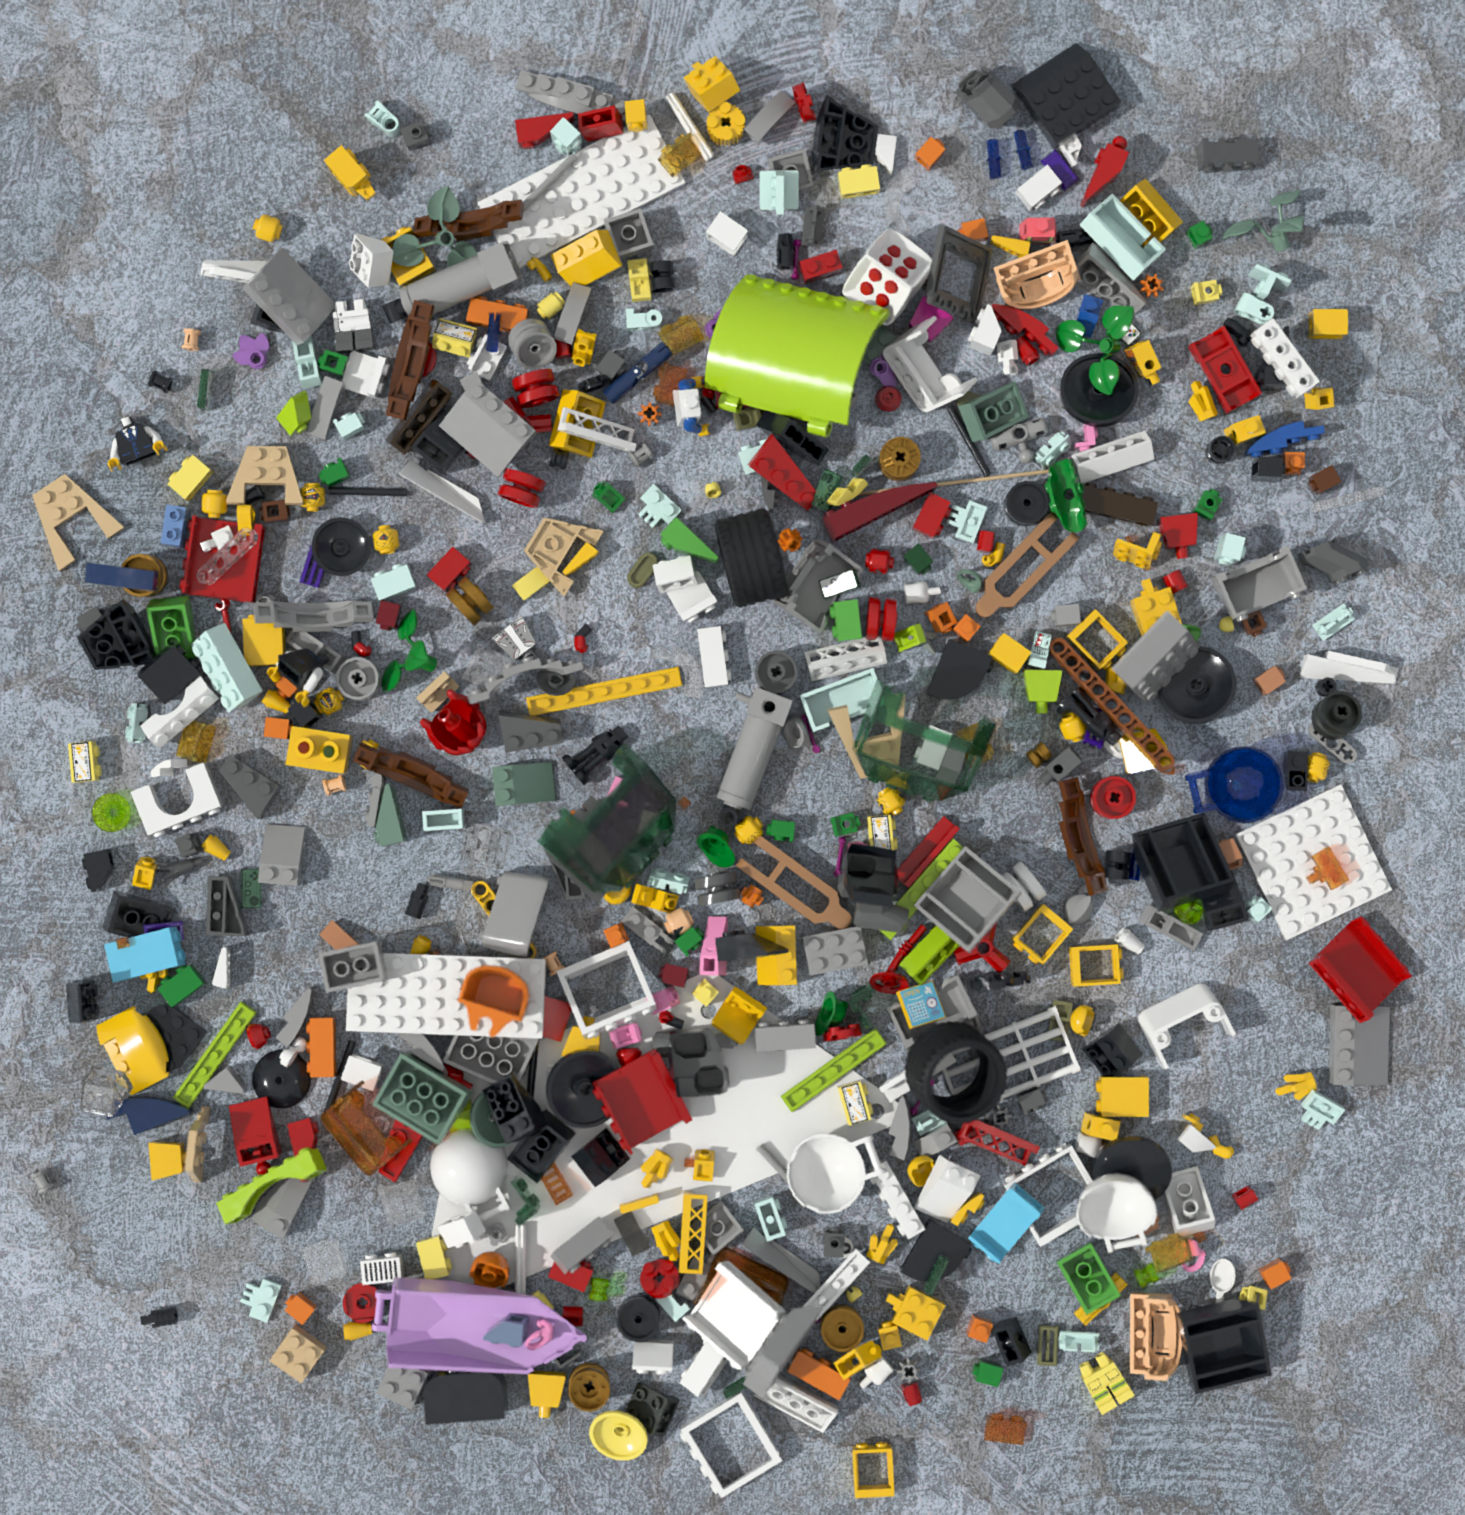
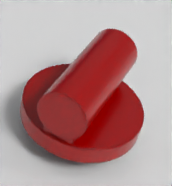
M739 165L732 172L735 185L754 179L751 167L746 165Z

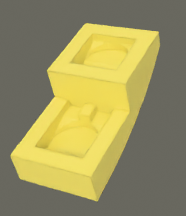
M647 258L627 260L632 302L651 300Z
M853 478L846 488L837 487L826 503L828 505H842L859 495L868 483L865 479Z
M536 567L514 583L512 587L526 601L539 589L541 590L550 583V581Z

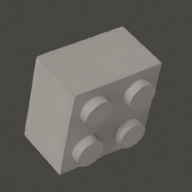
M641 208L604 220L605 229L610 233L620 260L653 250V242Z
M387 1367L376 1394L412 1410L430 1370Z

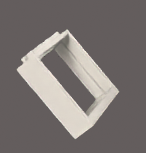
M629 941L556 971L584 1039L596 1038L601 1032L606 1030L607 1032L613 1031L618 1028V1025L632 1023L636 1020V1017L641 1015L648 1016L649 1013L657 1009ZM629 955L648 1001L586 1027L567 981Z
M1063 1143L1056 1147V1152L1051 1155L1046 1153L1039 1157V1162L1034 1165L1029 1163L1024 1166L1019 1174L1015 1175L1013 1173L1007 1176L1002 1184L1007 1191L1014 1182H1020L1069 1153L1087 1186L1092 1182V1179L1072 1145ZM1074 1213L1041 1234L1038 1233L1033 1223L1029 1230L1041 1247L1077 1226V1215Z
M742 1390L681 1425V1433L679 1434L685 1444L689 1443L692 1448L690 1450L692 1457L695 1461L699 1460L702 1465L700 1467L701 1472L705 1478H710L712 1482L710 1486L715 1494L719 1493L721 1498L782 1461L781 1454ZM738 1402L771 1459L723 1488L690 1431Z

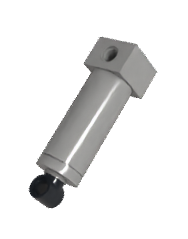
M504 241L478 252L475 256L399 289L401 299L398 298L384 304L382 308L390 324L407 317L411 313L414 300L434 305V315L489 290L497 289L518 280L523 275L509 242Z
M757 687L751 696L737 692L735 697L736 700L747 703V715L721 782L720 790H718L716 798L724 800L723 808L718 817L719 822L722 826L728 828L737 823L742 807L748 810L752 809L779 733L784 726L793 702ZM772 703L775 706V710L768 713L764 710V705ZM726 812H731L734 815L733 822L729 824L725 823L722 819L723 814Z

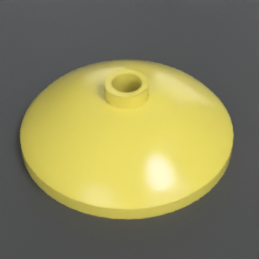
M606 1411L599 1414L592 1421L589 1430L590 1439L594 1447L603 1455L615 1460L625 1461L637 1458L644 1452L648 1442L647 1432L642 1423L634 1416L622 1411Z

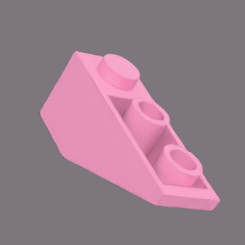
M708 917L700 954V975L726 976L727 961H718L715 938L723 937L722 933L728 932V917Z

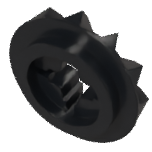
M606 375L593 376L579 383L578 389L580 392L589 393L604 387L608 379Z

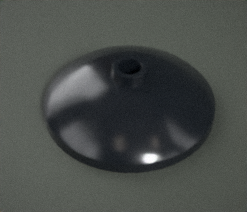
M338 517L327 520L318 527L312 539L311 549L314 560L322 570L335 576H348L356 573L366 564L370 555L371 544L367 532L359 523L349 518ZM338 545H342L344 547V550L342 552H339L337 550Z
M284 1049L274 1050L265 1054L255 1065L252 1074V1084L258 1098L267 1096L271 1107L281 1109L292 1107L302 1101L311 1086L310 1073H307V1063L299 1054H297L295 1060L288 1068L280 1064L281 1059L279 1056ZM277 1077H281L283 1079V1082L281 1084L277 1083Z

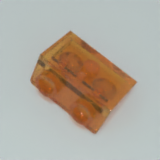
M665 362L664 366H660L657 376L660 378L659 385H655L653 396L656 397L655 401L657 403L675 407L673 390L679 389L678 384L681 380L686 379L688 369L669 365L668 362Z
M992 1413L991 1416L986 1415L984 1441L1023 1445L1027 1422L1021 1416L1012 1415L1011 1418H1005L1002 1414Z

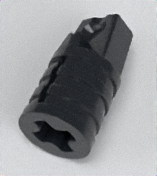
M1084 229L1057 231V242L1060 243L1068 240L1070 247L1093 242L1091 236Z
M779 234L777 269L791 270L794 268L792 234Z
M418 883L416 890L411 893L404 914L417 919L422 918L421 915L429 897L427 896L429 885Z
M176 1307L151 1310V1315L140 1317L141 1325L152 1324V1328L178 1324Z

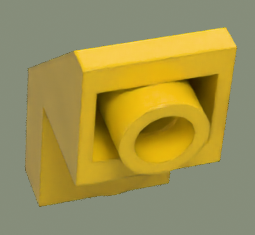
M636 883L631 902L670 913L675 910L679 895Z

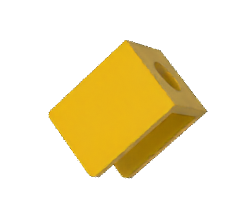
M1313 309L1308 314V339H1342L1343 335L1348 334L1347 309Z
M1003 633L987 655L992 656L994 661L1015 675L1032 652Z

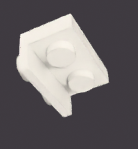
M485 334L483 338H479L476 344L478 349L475 355L472 354L467 365H469L468 369L470 372L474 373L477 371L480 377L491 382L508 347Z

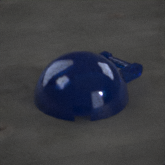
M1238 746L1230 748L1214 758L1207 770L1185 775V780L1189 783L1194 814L1216 810L1217 813L1227 818L1228 821L1242 824L1253 823L1270 815L1283 796L1284 779L1279 765L1268 753L1255 747ZM1205 778V790L1210 802L1209 804L1202 805L1196 779Z

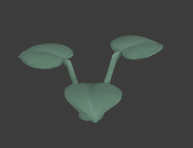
M449 187L436 191L427 204L429 217L432 220H439L442 231L436 234L435 240L420 245L414 235L403 234L399 236L392 246L394 251L392 261L394 263L407 267L415 266L424 258L423 251L420 248L433 244H438L442 247L449 246L452 250L447 255L448 266L477 255L475 248L466 241L457 242L454 248V236L443 223V221H454L460 212L458 200Z
M1300 189L1278 194L1270 200L1271 206L1278 205L1280 223L1272 227L1271 236L1254 219H1246L1231 225L1225 231L1223 240L1227 237L1247 233L1254 227H1257L1267 238L1268 242L1273 243L1276 252L1289 248L1290 243L1286 232H1302L1305 218L1300 215L1283 221L1282 206L1296 200L1301 194Z

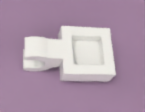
M1017 340L996 343L998 363H1003L1004 375L1018 374V367L1014 360L1018 359Z
M229 525L211 533L213 539L200 543L204 552H208L216 547L221 552L238 544Z

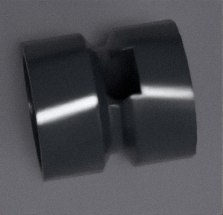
M661 260L648 264L649 276L652 277L650 280L651 292L665 293L676 290L675 278L671 276L674 274L673 261Z
M1218 436L1206 446L1205 455L1211 463L1216 465L1222 464L1234 455L1235 444L1227 436Z
M1106 850L1105 861L1108 863V865L1104 866L1106 877L1129 880L1130 869L1127 865L1131 862V852ZM1115 864H1120L1118 870H1116Z

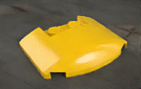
M135 1006L96 1026L99 1043L104 1045L120 1077L118 1081L131 1096L168 1077L170 1071L166 1073V1062L169 1059L161 1035L146 1015L142 1016L135 1011L137 1009Z

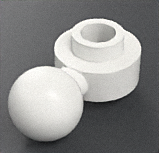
M303 1037L295 1038L292 1042V1047L289 1049L285 1048L280 1054V1064L288 1068L295 1060L297 1054L307 1049L306 1039Z

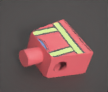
M1026 218L1019 224V240L1030 241V244H1056L1055 218Z

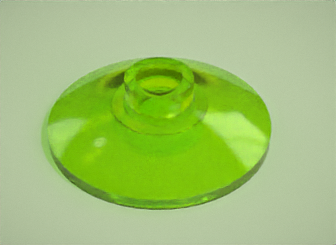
M107 793L100 796L93 804L92 818L101 830L116 832L123 829L129 823L131 807L123 796L116 793ZM112 809L116 810L115 816L110 815Z

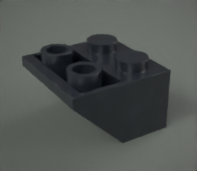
M1120 1023L1104 1031L1083 1048L1084 1052L1104 1077H1113L1129 1068L1143 1054Z
M607 1128L571 1156L594 1187L606 1181L630 1160V1157L623 1151Z

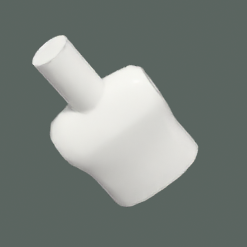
M925 581L904 584L906 604L927 603L930 595L941 594L940 587L928 588Z
M1079 1132L1075 1144V1152L1095 1158L1099 1150L1105 1145H1102V1138Z
M881 1355L879 1360L864 1369L867 1376L859 1385L862 1389H865L871 1382L880 1385L895 1370Z

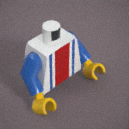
M703 376L683 379L678 384L679 389L673 390L677 427H684L686 431L696 433L700 437L711 434L707 428L709 427L708 423L697 424L701 417L697 388H704V385H702Z

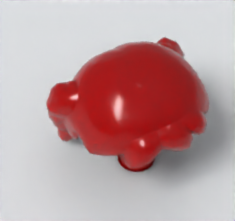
M449 689L447 690V696L450 701L435 715L432 721L422 718L420 724L426 730L430 741L436 749L444 750L448 754L455 756L465 755L473 752L481 744L486 734V719L480 710L478 702L469 704L468 696Z

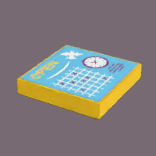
M933 980L923 983L921 986L916 985L896 992L909 1029L946 1018Z

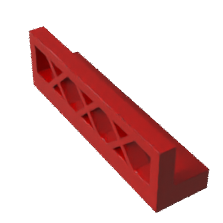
M943 816L897 869L898 880L909 888L960 828Z
M979 1120L964 1123L958 1135L960 1139L1026 1166L1031 1152L1038 1154L1040 1149L1039 1146ZM969 1125L974 1127L976 1135L970 1138L965 1136ZM991 1134L993 1142L985 1145L982 1136ZM1004 1140L1007 1141L1009 1149L1000 1151L998 1143ZM1018 1148L1026 1149L1022 1159L1016 1157L1014 1150Z

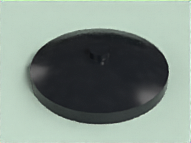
M1103 353L1084 355L1073 361L1064 371L1060 383V398L1066 411L1077 421L1094 427H1107L1124 420L1134 409L1139 392L1134 372L1124 361L1115 356L1105 359L1115 361L1120 370L1119 379L1112 395L1104 394L1093 386L1089 378V370L1093 363L1100 362V359L1106 355Z
M1200 647L1198 653L1184 663V668L1171 677L1169 684L1161 687L1158 691L1159 699L1165 710L1175 719L1188 724H1205L1222 716L1233 703L1237 690L1236 676L1229 661L1213 649Z
M592 1049L576 1050L563 1056L551 1069L546 1082V1098L552 1112L562 1122L576 1128H591L609 1120L610 1117L606 1118L601 1109L604 1106L601 1099L598 1101L593 1093L595 1089L593 1082L618 1069V1065L606 1054Z
M1125 1136L1110 1141L1099 1150L1093 1161L1092 1175L1093 1180L1108 1174L1128 1175L1140 1181L1149 1190L1153 1199L1156 1200L1167 1190L1171 1182L1172 1167L1168 1154L1156 1142L1139 1136Z

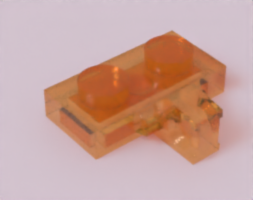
M1329 846L1311 856L1316 866L1312 868L1314 872L1305 877L1309 884H1313L1318 880L1321 883L1326 881L1330 890H1334L1349 881Z

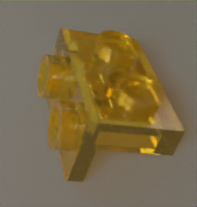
M193 720L183 729L176 756L199 763H206L216 727Z
M1171 1234L1167 1237L1168 1239L1154 1241L1151 1243V1246L1145 1248L1146 1252L1152 1255L1156 1272L1162 1273L1194 1260L1187 1237Z

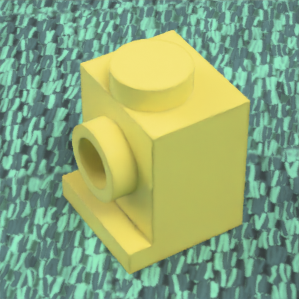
M1216 280L1193 283L1191 292L1194 306L1217 302L1220 299L1219 296L1222 295L1221 284H1217ZM1205 288H1210L1211 294H1207Z
M704 978L692 994L707 1007L719 993V990Z
M1253 1286L1242 1287L1239 1300L1256 1302L1257 1295H1260L1259 1307L1260 1310H1265L1268 1290Z

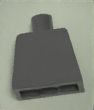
M1068 744L1045 765L1047 770L1039 778L1046 786L1054 779L1059 782L1082 762V758ZM1057 764L1063 767L1060 771L1054 769Z

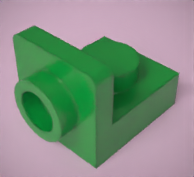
M605 481L598 483L591 495L611 513H614L625 500L616 489Z

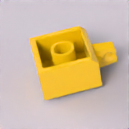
M716 56L707 60L703 65L697 61L691 65L694 70L683 77L693 97L708 112L741 91L733 74Z
M341 145L324 159L329 170L351 196H358L360 194L368 201L376 195L369 180L371 177L368 173L369 171L362 163L357 164L359 161L349 148L345 150Z
M1150 578L1142 580L1143 591L1140 592L1141 596L1130 600L1141 637L1166 611H1169L1182 624L1171 588L1158 590L1157 586L1153 587Z
M910 1284L904 1295L900 1293L899 1296L888 1293L885 1299L888 1303L894 1305L892 1310L895 1313L891 1319L892 1323L927 1341L945 1307L944 1301Z

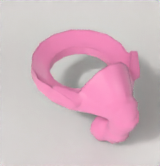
M1188 1239L1184 1244L1188 1249L1182 1256L1181 1266L1187 1272H1194L1204 1264L1206 1253L1203 1249L1199 1248L1195 1240ZM1189 1256L1199 1257L1194 1265H1186V1259Z
M542 1319L536 1322L543 1329L536 1331L526 1340L525 1345L527 1349H538L552 1340L553 1325L547 1322V1320ZM540 1336H542V1338L538 1342L530 1343L532 1339H537Z

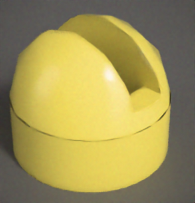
M714 481L710 484L707 483L705 493L708 498H717L721 495L718 483Z
M1231 616L1220 620L1219 628L1221 631H1234Z
M851 1286L852 1293L848 1289L846 1290V1298L850 1303L863 1295L856 1286Z

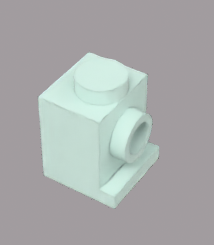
M349 412L341 417L342 420H333L344 440L365 429L363 426L365 420L360 412L357 414Z
M1255 894L1245 903L1247 915L1254 922L1259 923L1272 910L1263 898L1257 897Z

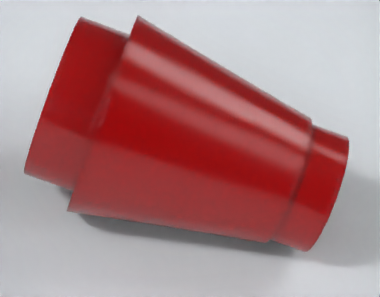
M1024 336L1016 339L1017 350L1022 363L1030 366L1040 359L1039 351Z

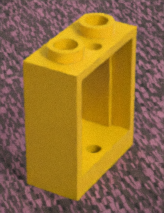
M1096 609L1065 637L1097 671L1101 668L1106 670L1113 663L1111 659L1115 655L1119 657L1127 649L1125 645L1128 643ZM1095 620L1118 643L1100 662L1076 640Z
M1041 903L1011 939L1014 941L1013 946L1020 952L1025 950L1029 954L1027 958L1034 964L1040 963L1044 965L1071 933L1073 928L1045 904ZM1040 914H1043L1062 932L1040 957L1019 938Z
M1118 944L1069 947L1071 986L1121 984L1120 979H1123V968L1119 966V960H1122V949L1118 948ZM1111 950L1113 978L1081 980L1079 951Z
M876 1442V1445L857 1443L856 1446H852L855 1498L895 1496L891 1444ZM886 1452L888 1484L859 1485L858 1454Z

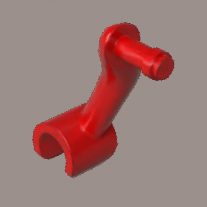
M221 598L223 606L221 603H216L215 607L217 610H222L223 622L231 633L228 614L230 601L226 598Z

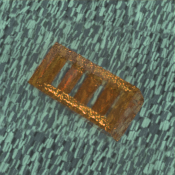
M554 1162L549 1170L553 1168L554 1172L546 1177L544 1175L541 1180L555 1205H558L573 1196L574 1193ZM555 1175L558 1176V1179L551 1183L548 1182ZM561 1182L562 1186L555 1190L552 1189L554 1185ZM565 1189L566 1193L557 1197L556 1194Z

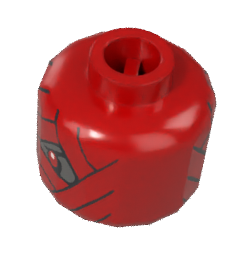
M873 548L870 552H867L865 567L868 568L870 573L885 575L889 572V568L893 569L894 557H891V553L887 549Z

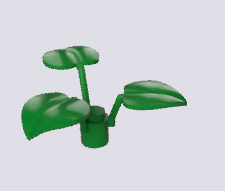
M1112 306L1105 311L1102 323L1104 328L1108 329L1106 334L1109 338H1103L1101 341L1083 338L1086 329L1077 320L1064 321L1057 326L1055 331L1058 344L1065 352H1076L1080 349L1081 341L1098 344L1100 350L1106 353L1100 359V362H1095L1091 365L1089 378L1097 390L1107 395H1112L1119 379L1120 370L1115 361L1105 359L1119 352L1121 344L1118 339L1123 338L1130 329L1134 316L1133 306Z
M414 608L402 618L397 630L398 638L400 640L406 638V641L412 646L404 664L399 665L398 660H393L384 670L382 690L385 694L398 685L402 675V668L405 667L407 671L419 670L421 668L428 672H432L436 668L437 659L427 654L425 643L421 640L414 643L410 638L417 627V613Z

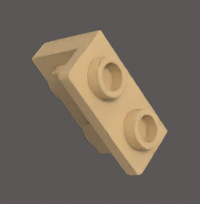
M444 671L416 699L432 713L449 698L447 690L452 689L456 691L459 685Z

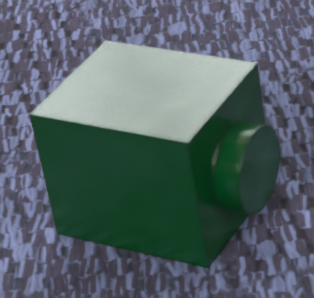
M919 543L902 557L916 575L920 572L924 575L932 568L930 564H932L933 560Z

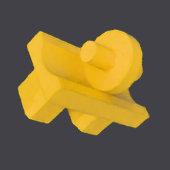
M578 329L572 354L573 364L584 367L585 364L590 365L597 334H590Z

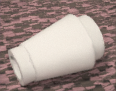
M1120 929L1114 939L1118 946L1140 954L1145 947L1129 929Z

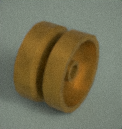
M148 554L131 555L121 565V567L159 572L157 591L124 588L126 592L133 596H156L167 585V567L156 556Z
M465 576L458 582L459 587L465 594L461 595L457 589L452 588L445 595L475 626L482 620L480 614L475 609L478 607L484 614H488L494 607L486 599L487 596L476 584L473 585Z
M838 1304L830 1307L821 1318V1335L829 1348L839 1352H847L860 1344L864 1336V1325L860 1314L855 1308L849 1305ZM840 1326H845L846 1330L841 1331V1329H838Z

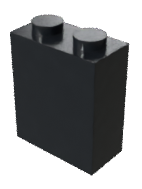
M173 642L137 672L139 679L164 704L168 703L200 675L198 669L200 665L193 658L189 659L185 655L186 651L180 644L175 645Z

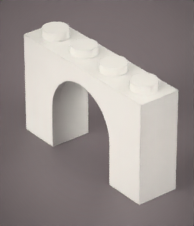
M201 763L185 770L192 786L194 797L191 806L184 813L173 815L166 812L158 800L153 785H146L131 791L148 836L154 835L156 838L166 834L165 830L172 828L176 830L184 827V822L190 820L191 823L201 820V816L208 813L211 816L220 812L219 808L224 807V804L207 763Z

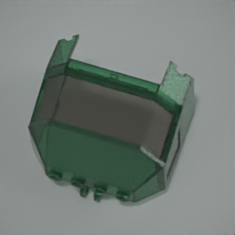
M626 744L615 752L617 755L611 762L625 775L624 779L583 822H580L571 812L563 807L559 812L562 816L557 821L553 819L537 841L592 892H618L624 887L628 889L635 881L633 877L636 874L641 875L660 854L659 848L662 845L666 848L673 840L670 836L675 832L677 799L670 793L649 765Z

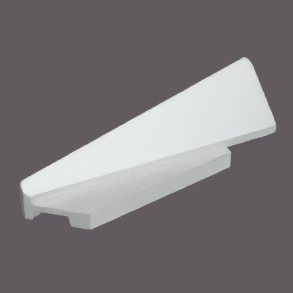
M204 260L200 275L247 283L268 261Z
M411 459L400 471L401 477L477 521L485 523L479 498L432 471H425Z
M1327 651L1324 652L1323 658L1309 654L1304 655L1300 677L1310 679L1329 677L1333 680L1393 684L1396 681L1398 668L1382 662Z

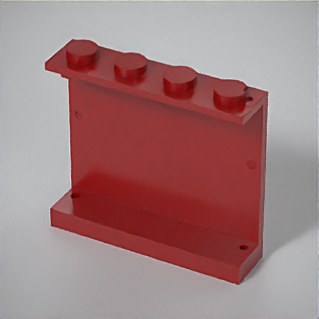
M193 515L192 520H189L188 523L190 537L186 540L185 550L188 551L187 558H184L182 565L183 570H185L184 578L180 580L182 593L255 603L266 527L262 524H255L253 536H239L238 523L199 518ZM229 525L238 544L219 552L217 547L204 552L200 543L213 539L211 533Z
M1362 916L1351 920L1309 962L1310 966L1359 1023L1370 1020L1374 1016L1373 1011L1402 981L1412 977L1408 968L1399 961L1395 953L1388 948L1381 936L1371 928L1369 922Z
M655 1049L593 1082L595 1087L593 1093L598 1101L601 1099L604 1105L601 1107L606 1118L610 1117L612 1121L610 1126L614 1134H619L621 1139L618 1142L623 1151L627 1150L630 1154H633L631 1148L681 1120L686 1124L693 1120L682 1098L676 1096L675 1084L672 1078H670V1074L659 1052Z

